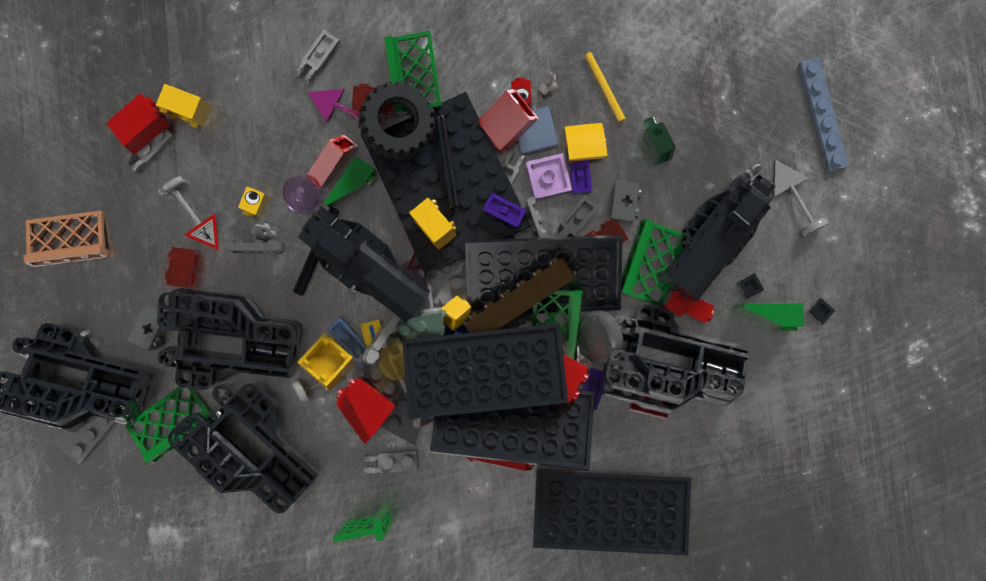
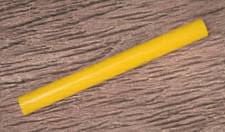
M592 53L585 54L584 56L618 121L625 120L626 118Z

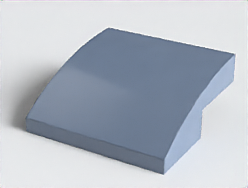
M548 106L533 110L539 119L518 140L522 155L558 146Z

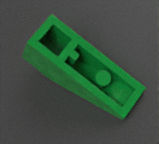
M355 156L323 204L327 207H333L366 188L368 184L371 185L377 177V171Z

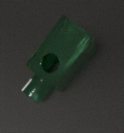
M654 117L647 118L643 122L646 127L643 138L654 166L672 160L676 146L663 122L657 124Z

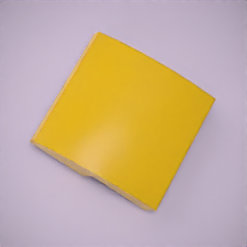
M602 123L564 127L569 162L607 158V147Z

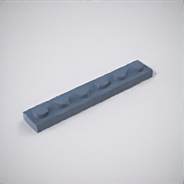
M820 57L801 61L799 66L827 170L831 172L847 168L849 164Z

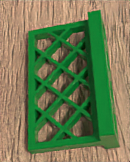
M431 31L399 37H384L392 84H396L397 81H403V85H405V81L410 76L417 81L413 89H416L419 84L427 88L423 94L424 98H426L430 91L436 95L437 102L430 103V107H442ZM427 37L428 44L424 49L416 45L420 38ZM408 41L411 44L405 53L400 50L399 42ZM414 46L422 51L416 61L408 56ZM424 54L431 59L427 68L419 63ZM406 57L414 62L408 72L402 68V63ZM417 65L424 69L419 79L411 74ZM427 73L431 74L434 79L429 87L421 82ZM394 104L395 112L399 116L410 112L404 106Z
M648 219L641 220L622 275L621 293L662 307L669 285L665 282L659 283L655 274L662 270L665 271L670 265H665L662 255L670 252L673 261L681 251L683 233L658 225ZM653 228L660 230L663 237L654 241L651 235ZM672 235L680 237L678 244L674 247H671L668 237ZM664 240L668 250L660 253L656 243ZM653 246L657 255L648 259L645 253L646 249ZM658 258L662 268L654 271L650 261ZM647 264L651 273L642 277L639 271L640 267ZM652 276L656 286L647 289L644 279ZM638 282H641L644 288V292L640 294L632 292L634 285ZM658 288L661 294L659 301L653 300L649 292Z
M558 289L549 295L552 299L545 305L540 301L533 306L531 326H536V323L538 325H545L551 320L554 324H557L558 322L555 320V317L563 312L567 317V322L560 326V331L565 336V341L562 342V346L564 345L563 354L575 360L583 291ZM561 295L570 296L569 303L564 307L557 301V298ZM554 301L560 310L552 316L546 306ZM541 310H544L550 317L544 323H541L537 318V313Z
M176 388L139 415L133 424L125 426L142 452V458L146 464H155L174 450L168 443V436L166 438H159L161 426L170 427V433L176 427L177 415L185 417L190 415L192 403L200 406L202 409L200 413L207 419H211L214 416L212 412H209L195 389L188 388L190 391L189 400L180 399L181 391L185 388ZM169 400H175L173 412L165 411L166 402ZM180 401L188 402L186 414L177 413ZM154 411L160 412L158 423L149 422L150 414ZM164 413L173 414L171 425L162 424ZM194 419L192 425L187 426V428L195 427L196 419ZM137 423H144L142 435L136 434L132 428ZM148 424L157 425L155 437L146 435ZM178 433V439L183 441V435ZM173 435V437H172L173 441H174L176 444H178V443L175 441V438H174V435ZM145 439H154L153 447L147 451L144 446Z
M389 506L381 507L374 516L344 522L333 536L334 543L375 534L376 541L384 540L392 526Z

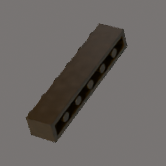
M556 257L547 263L548 268L543 271L538 269L532 273V278L526 282L523 279L514 285L516 288L511 293L508 290L498 296L500 298L499 301L496 303L491 301L482 307L484 311L477 314V312H474L468 316V321L464 325L469 333L498 330L575 279V275L563 258L558 260Z

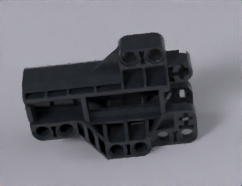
M743 173L737 176L725 191L706 200L684 227L682 249L663 272L660 279L673 289H676L689 302L699 301L723 268L734 262L755 235L762 218L771 209L769 203L773 197L770 194L776 185L761 173L754 178L748 187L746 185L750 179Z
M322 206L316 214H312L301 228V233L297 236L312 248L311 250L314 251L325 271L351 291L372 296L404 322H407L431 292L398 266L386 243L360 223L344 219L339 220Z
M176 288L171 292H165L160 295L157 324L165 330L179 331L177 338L178 346H169L158 353L157 360L166 367L176 368L175 382L179 387L206 390L232 372L291 378L295 375L301 332L298 322L263 317L249 294ZM166 295H169L168 306L164 302V298ZM167 317V320H168L170 323H168V325H167V322H166V321H163V318ZM196 333L243 338L241 355L195 349ZM184 373L189 375L190 381L184 379ZM203 375L209 378V384L203 381Z
M650 304L641 305L636 311L634 319L625 317L616 320L619 326L623 327V330H621L623 340L628 341L626 351H613L608 358V362L604 364L599 384V390L603 395L636 403L641 408L670 415L692 399L720 406H728L743 393L748 367L747 360L750 354L748 350L686 335L674 320V315L670 310ZM640 313H646L648 318L642 317ZM659 317L665 318L667 323L662 322ZM641 346L691 358L689 369L640 357ZM616 356H620V360L613 358H615ZM606 382V384L609 387H612L614 389L612 391H606L603 387V384ZM623 390L632 392L633 394L631 396L624 395ZM642 396H648L649 401L644 400ZM661 401H667L668 406L663 405Z
M51 323L41 325L35 339L17 337L13 341L12 349L14 352L28 359L22 367L21 375L6 371L0 372V380L8 379L6 383L2 384L0 382V389H3L2 392L0 391V412L73 433L97 417L126 425L133 424L136 421L140 412V405H142L147 392L146 388L150 383V374L145 370L91 357L76 332L70 328ZM53 330L52 336L47 337V334ZM72 335V339L66 342V338ZM50 362L88 372L82 390L42 381L41 378L47 363ZM55 395L59 396L57 403L52 402Z
M249 383L236 392L226 384L217 385L212 390V397L222 408L211 419H207L200 412L187 415L169 433L168 443L192 464L198 474L219 493L252 491L275 513H284L314 482L320 472L277 434L275 402L260 386L255 383ZM249 386L253 387L256 391L254 397H249L246 394V389ZM219 389H225V395L227 397H231L232 393L234 394V396L230 400H228L225 396L219 397ZM262 400L269 401V410H263L260 407ZM231 414L273 451L261 465L255 462L219 429ZM196 419V422H195V425H196V426H195V427L187 428V426H191L192 423L194 422L193 420ZM178 433L183 435V441L179 440ZM173 435H174L175 441H176L178 444H176V443L173 441V439H172ZM193 446L198 449V454L193 452ZM220 446L229 454L227 457L219 451ZM232 458L242 465L240 469L230 462ZM277 460L279 464L269 473L267 470ZM290 474H293L294 476L288 481V483L285 486H283L282 482ZM263 486H270L271 492L265 491ZM278 499H284L286 505L279 504Z

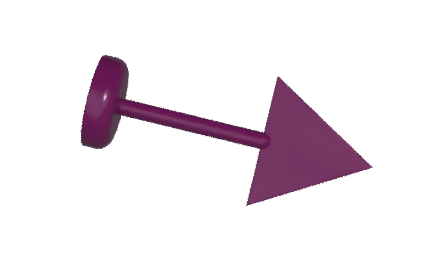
M344 89L308 92L326 122L334 108L359 118V113L337 104ZM381 111L378 115L380 127H382L385 117Z

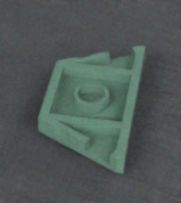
M446 310L415 315L407 322L400 318L398 321L399 327L393 334L390 333V336L393 339L399 337L401 342L407 339L443 336L445 333L443 319L446 316Z

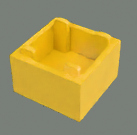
M164 84L156 106L160 108V112L168 113L169 118L174 120L177 117L181 118L185 122H191L190 126L197 128L198 125L204 126L211 108L201 97Z
M427 198L409 213L434 246L440 250L457 236L455 233L457 228L454 226L453 221L449 223L438 210L439 207L435 206L437 203L435 199L431 201Z
M323 334L303 355L298 364L330 392L353 367L355 361L350 354L326 334Z

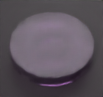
M293 176L283 186L282 194L284 201L289 208L298 213H308L319 202L320 194L318 187L307 176Z

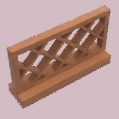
M93 211L26 220L27 255H24V263L31 267L107 258L108 250L105 249L103 212ZM98 216V223L93 228L86 224L92 217ZM78 219L81 223L73 231L68 225L72 220ZM54 222H60L62 225L55 233L49 229ZM40 224L43 228L37 235L33 234L32 225ZM85 225L91 231L83 239L77 233ZM67 228L72 233L64 241L59 235ZM48 230L53 236L44 243L40 238ZM95 233L98 235L99 244L91 245L87 241ZM75 236L82 240L77 247L69 245ZM57 238L62 244L58 249L53 250L49 246ZM37 241L44 245L38 252H33V245Z

